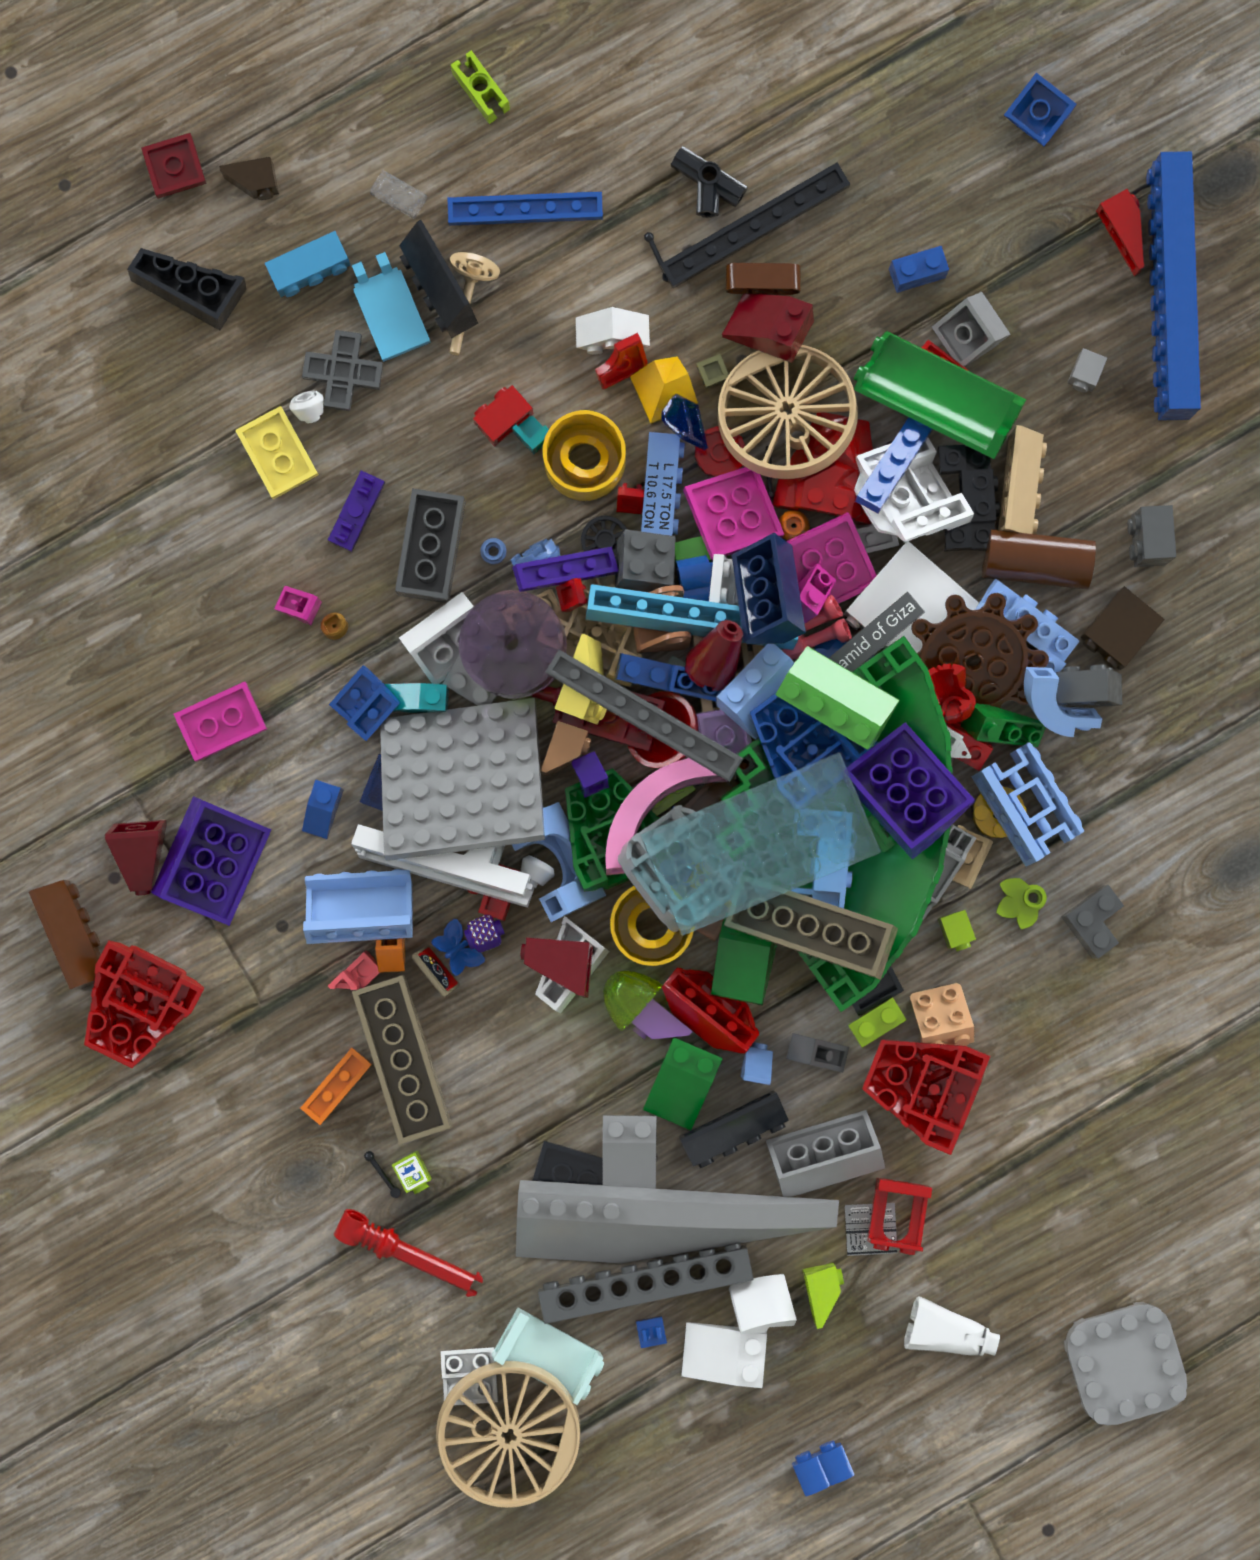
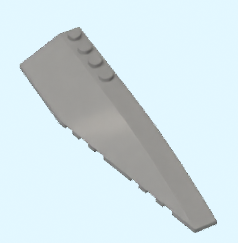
M520 1180L517 1207L516 1257L627 1263L837 1227L839 1200Z

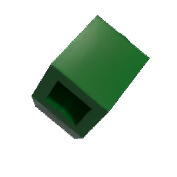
M977 703L972 715L962 721L960 725L976 741L1022 746L1030 742L1033 747L1039 746L1046 729L1040 720L995 706Z

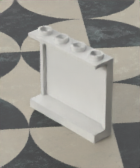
M907 541L845 611L844 615L847 617L845 620L855 630L860 628L862 630L907 591L925 611L918 619H926L931 623H939L946 618L945 602L951 595L963 597L967 608L970 610H975L979 602ZM911 624L883 649L905 636L917 653L922 648V641L912 633Z

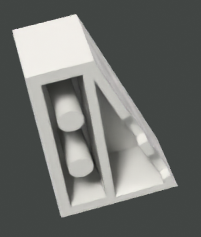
M564 916L557 940L591 943L593 945L592 975L610 951ZM542 975L535 993L536 996L560 1014L576 995Z

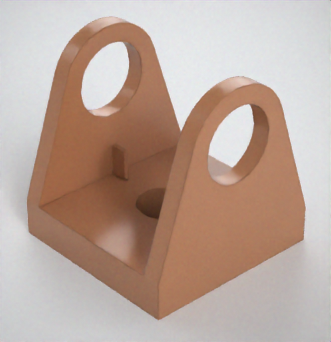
M671 585L648 593L683 598L684 589L680 585ZM633 627L637 653L685 650L690 646L692 639L691 632L688 631L666 632Z

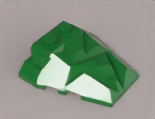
M613 768L605 771L608 776L609 787L591 796L584 797L580 790V782L565 788L573 869L584 892L595 891L599 888L604 890L610 889L629 880L625 873L606 875V846L610 827L621 804L633 790ZM652 809L643 819L637 833L659 819ZM677 840L650 858L656 868L660 866V862L671 858L681 850Z

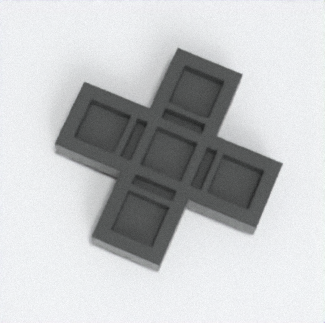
M335 330L332 355L306 351L302 378L327 382L324 400L325 408L350 411L354 386L380 390L384 365L383 362L359 359L361 333Z

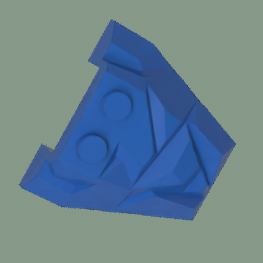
M774 693L750 712V716L777 787L790 805L797 811L810 802L817 801L844 780L843 770L870 749L867 750L779 698Z

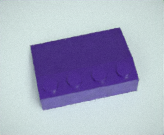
M906 722L843 770L844 783L911 859H914L932 845L975 802V799Z
M193 796L151 893L161 899L230 926L271 829Z

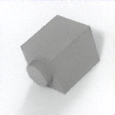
M1083 348L1077 357L1067 383L1072 384V387L1080 392H1092L1098 383L1107 357Z

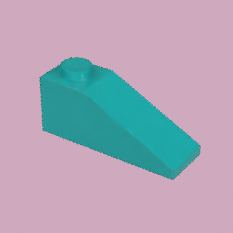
M384 684L400 702L392 712L427 713L446 712L448 710L449 688L445 684Z

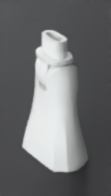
M920 1296L916 1298L910 1316L914 1324L909 1323L904 1338L905 1349L980 1356L986 1353L995 1356L1000 1335L991 1333L989 1328L951 1312Z

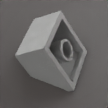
M982 292L967 297L932 326L951 357L963 367L989 352L1011 335Z

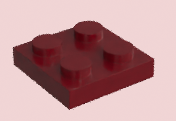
M191 133L141 147L157 199L207 184Z

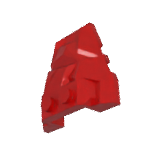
M827 412L816 414L818 417L842 425H847L849 419L846 416ZM857 420L856 430L850 444L842 455L825 469L801 478L778 479L773 507L797 511L801 508L835 516H841L848 512L854 524L863 526L872 524L861 504L855 502L857 496L854 491L860 475L856 456L873 450L869 421ZM813 422L810 425L832 445L836 444L843 434ZM810 434V442L807 446L812 457L816 459L826 453L828 449ZM803 449L796 450L790 459V465L809 462Z
M108 940L95 966V980L91 993L92 1000L84 1045L133 1068L156 1047L157 1043L166 1034L168 1035L173 1031L183 1018L192 1013L204 987L195 979L187 976L185 970L137 946L131 945L128 947L122 943Z
M881 1040L862 1090L885 1110L890 1111L906 1128L908 1127L919 1136L923 1143L952 1155L984 1078V1073L991 1056L963 1045Z

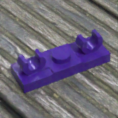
M362 470L360 471L328 538L329 542L350 552L353 551L385 481Z

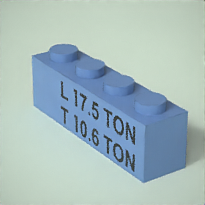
M649 432L641 532L670 536L672 534L678 535L679 519H674V509H680L681 494L676 493V483L682 484L683 468H678V458H684L685 443L680 442V434Z

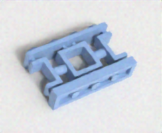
M1030 742L1010 753L1016 765L1004 773L1001 772L995 762L971 776L1025 866H1029L1051 853L1044 841L1056 833L1066 843L1084 832L1081 820L1071 810L1067 797L1059 790L1054 782L1053 774L1045 767L1039 751ZM1024 766L1033 778V780L1024 784L1017 772ZM1006 777L1010 779L1016 789L1008 795L999 782ZM1031 788L1043 808L1041 812L1029 818L1017 798V795ZM1052 811L1060 825L1053 829L1044 817ZM1036 822L1043 834L1035 840L1027 826Z

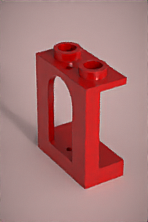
M876 1178L867 1241L874 1244V1249L889 1251V1247L900 1248V1253L915 1255L916 1251L923 1252L921 1242L928 1198H931L932 1187ZM888 1192L914 1196L908 1233L903 1239L897 1241L887 1238L883 1231Z

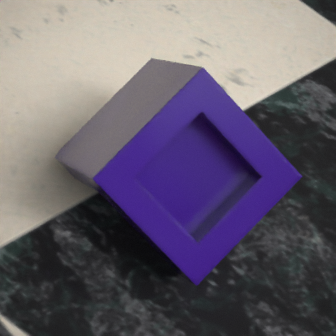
M595 751L572 761V767L580 781V790L585 798L609 787L608 776Z

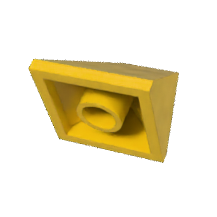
M678 356L654 360L630 376L650 424L698 404L689 374Z

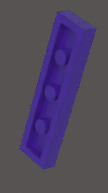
M612 547L515 564L512 567L519 592L561 585L573 578H581V581L615 575L619 571Z

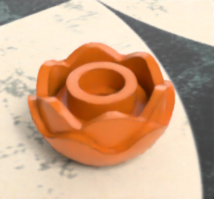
M790 510L779 518L784 532L782 538L785 540L797 537L810 529L808 518L800 511Z

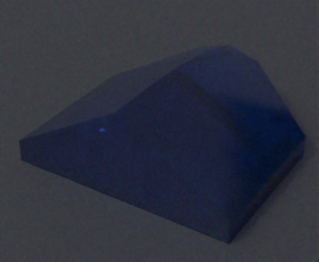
M678 394L673 395L662 410V421L682 440L702 450H706L708 445L699 405Z

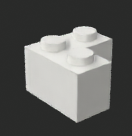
M610 307L576 317V347L587 350L588 354H601L604 349H614L615 343L636 333L639 334L643 347L650 346L649 315Z

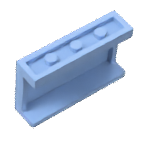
M394 869L382 872H342L332 875L315 874L313 876H305L306 921L303 923V931L307 944L413 938V899L410 870Z

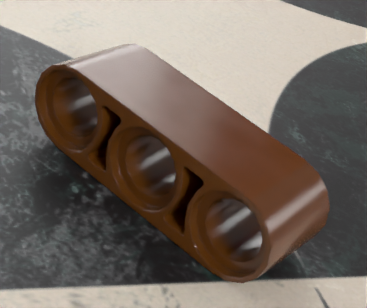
M792 263L727 264L726 292L730 294L747 293L763 295L798 294L801 292V266Z

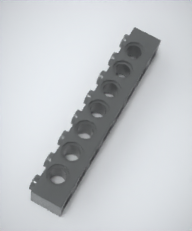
M737 1243L726 1245L725 1250L715 1252L714 1248L700 1250L699 1255L689 1257L688 1253L673 1256V1261L663 1263L662 1259L648 1261L646 1267L637 1268L636 1264L621 1267V1272L611 1274L610 1270L599 1271L595 1273L594 1278L585 1279L584 1275L569 1278V1283L559 1285L558 1281L547 1282L543 1284V1288L539 1289L538 1294L544 1324L754 1279L747 1247ZM720 1259H727L731 1262V1266L728 1271L719 1272L716 1269V1263ZM695 1264H700L705 1268L704 1274L699 1278H695L690 1274V1268ZM668 1270L677 1271L679 1274L678 1280L674 1283L666 1282L664 1280L665 1272ZM643 1275H648L653 1279V1284L647 1289L641 1288L638 1285V1279ZM616 1281H623L627 1285V1289L622 1294H616L612 1290V1284ZM591 1286L598 1287L601 1291L600 1297L594 1300L589 1299L586 1295L587 1288ZM563 1292H571L575 1297V1301L570 1305H565L560 1301V1295Z

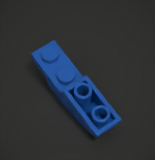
M620 653L615 675L617 680L717 702V696L722 692V690L714 691L712 690L713 687L706 685L704 688L698 686L689 678L685 667Z

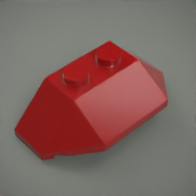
M677 967L662 986L672 1015L713 1048L745 1054L759 1036V1031L755 1027L754 1018L748 1004L738 1000L711 995L713 976L707 971L683 970V968Z

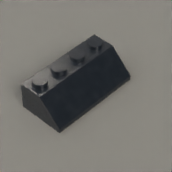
M422 220L417 221L399 245L403 252L400 259L406 270H413L415 275L411 278L418 291L423 289L427 296L423 300L430 312L435 310L439 317L435 318V321L442 333L447 330L452 339L477 325L478 321L470 303Z
M773 1090L680 1135L679 1138L693 1167L699 1165L700 1168H703L713 1163V1157L721 1153L725 1157L738 1151L737 1145L744 1142L750 1145L761 1140L760 1134L770 1130L771 1134L786 1127L784 1123L789 1121L777 1093Z

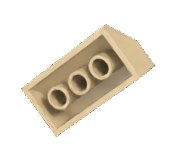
M1016 425L1009 435L998 530L1036 534L1038 519H1034L1035 509H1039L1041 494L1037 493L1038 484H1042L1044 468H1040L1041 458H1045L1047 443H1043V434L1024 426Z

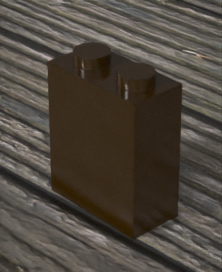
M1124 586L1116 593L1080 638L1084 640L1083 644L1093 653L1097 651L1105 657L1103 661L1109 667L1122 670L1165 619Z

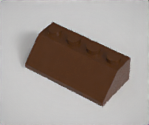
M61 880L29 891V895L69 989H83L94 984L95 966L101 956L98 946L101 944L96 932H91L87 922H90V917L85 907L81 908L77 900L80 894L74 883L71 884L68 880Z

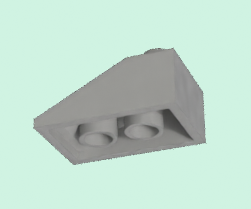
M603 1115V1185L656 1189L657 1116Z

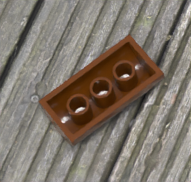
M991 530L982 565V577L1088 590L1095 565L1096 541Z

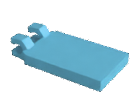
M385 252L376 255L382 273L371 278L367 277L362 262L352 265L358 283L354 284L355 288L353 290L383 362L431 343L402 271L398 270L397 267L392 269Z

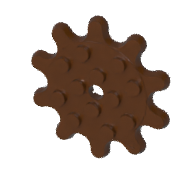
M1000 593L989 595L984 606L977 610L967 608L963 597L960 595H951L945 602L947 616L943 621L931 623L926 619H917L913 622L911 626L912 633L922 641V648L917 652L918 656L928 670L943 664H951V666L957 664L965 667V688L973 693L977 704H986L1000 708L1004 702L1013 700L1021 705H1028L1024 692L1026 667L1044 668L1049 662V656L1045 651L1031 650L1026 645L1027 637L1038 627L1036 617L1025 614L1015 620L1006 619L1003 614L1006 600ZM976 654L980 658L979 663L975 666H968L966 659Z

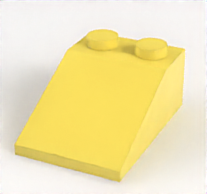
M582 634L573 658L604 676L601 642ZM563 684L555 709L598 725L599 720L604 718L606 709Z

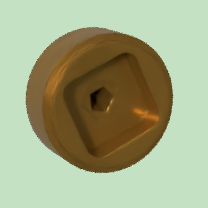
M330 613L323 618L321 630L328 639L337 640L347 633L348 622L340 613Z

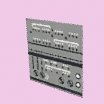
M887 1203L883 1231L885 1236L893 1241H897L895 1203ZM872 1204L845 1205L847 1256L897 1253L896 1247H889V1251L873 1248L874 1244L867 1241Z

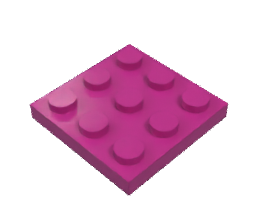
M747 467L685 486L683 489L711 561H713L714 554L725 556L734 554L772 533H776L781 538L784 536L783 529L761 475Z
M848 512L787 541L793 547L798 583L818 563L836 579L828 596L833 595L838 604L862 593L877 576Z

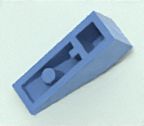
M753 1042L752 1047L744 1054L740 1074L743 1080L767 1085L771 1084L773 1051L767 1050V1044Z

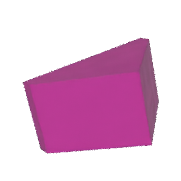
M284 586L274 609L311 626L322 602L313 594Z

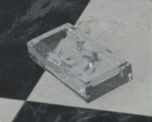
M382 170L370 190L371 195L413 219L416 218L427 200L426 194Z

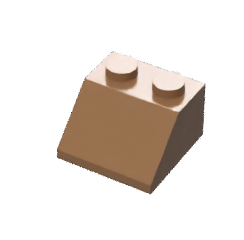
M558 721L541 768L542 775L548 777L572 765L573 760L582 757V755H587L592 743L591 739L588 738V731Z

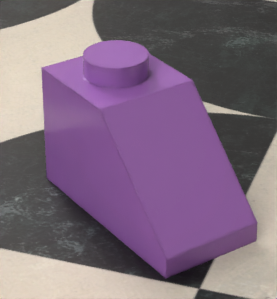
M650 998L631 1022L635 1025L632 1030L644 1040L647 1036L651 1039L689 1036L693 1032L652 998Z

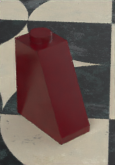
M526 937V944H522L520 953L521 960H524V965L580 997L588 998L593 945L591 943Z

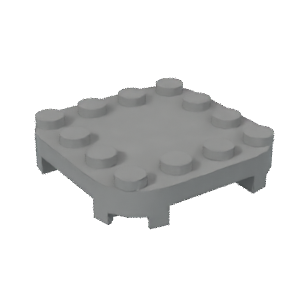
M1144 1302L1133 1303L1134 1305L1086 1319L1081 1318L1073 1322L1074 1325L1067 1333L1064 1347L1080 1395L1081 1405L1084 1411L1098 1424L1107 1426L1122 1424L1169 1410L1186 1398L1187 1378L1173 1330L1166 1314L1156 1306Z

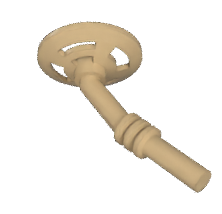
M458 252L452 254L449 260L451 267L464 276L463 293L469 303H471L475 283L478 281L495 280L500 274V269L494 262L477 254ZM464 332L452 338L450 354L455 356L460 354Z

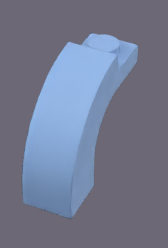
M1026 667L1024 677L1025 697L1030 708L1046 728L1067 737H1074L1075 728L1085 731L1091 728H1101L1102 718L1094 708L1064 707L1057 704L1056 693L1059 677L1052 668Z

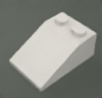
M686 1322L681 1376L734 1386L762 1388L767 1332L740 1334L739 1327Z

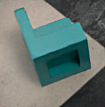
M532 415L519 426L515 424L512 427L513 433L533 455L543 447L545 436L549 430L546 425L542 426Z

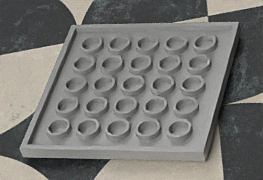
M535 698L449 709L446 712H427L386 718L380 725L383 838L386 861L545 840Z

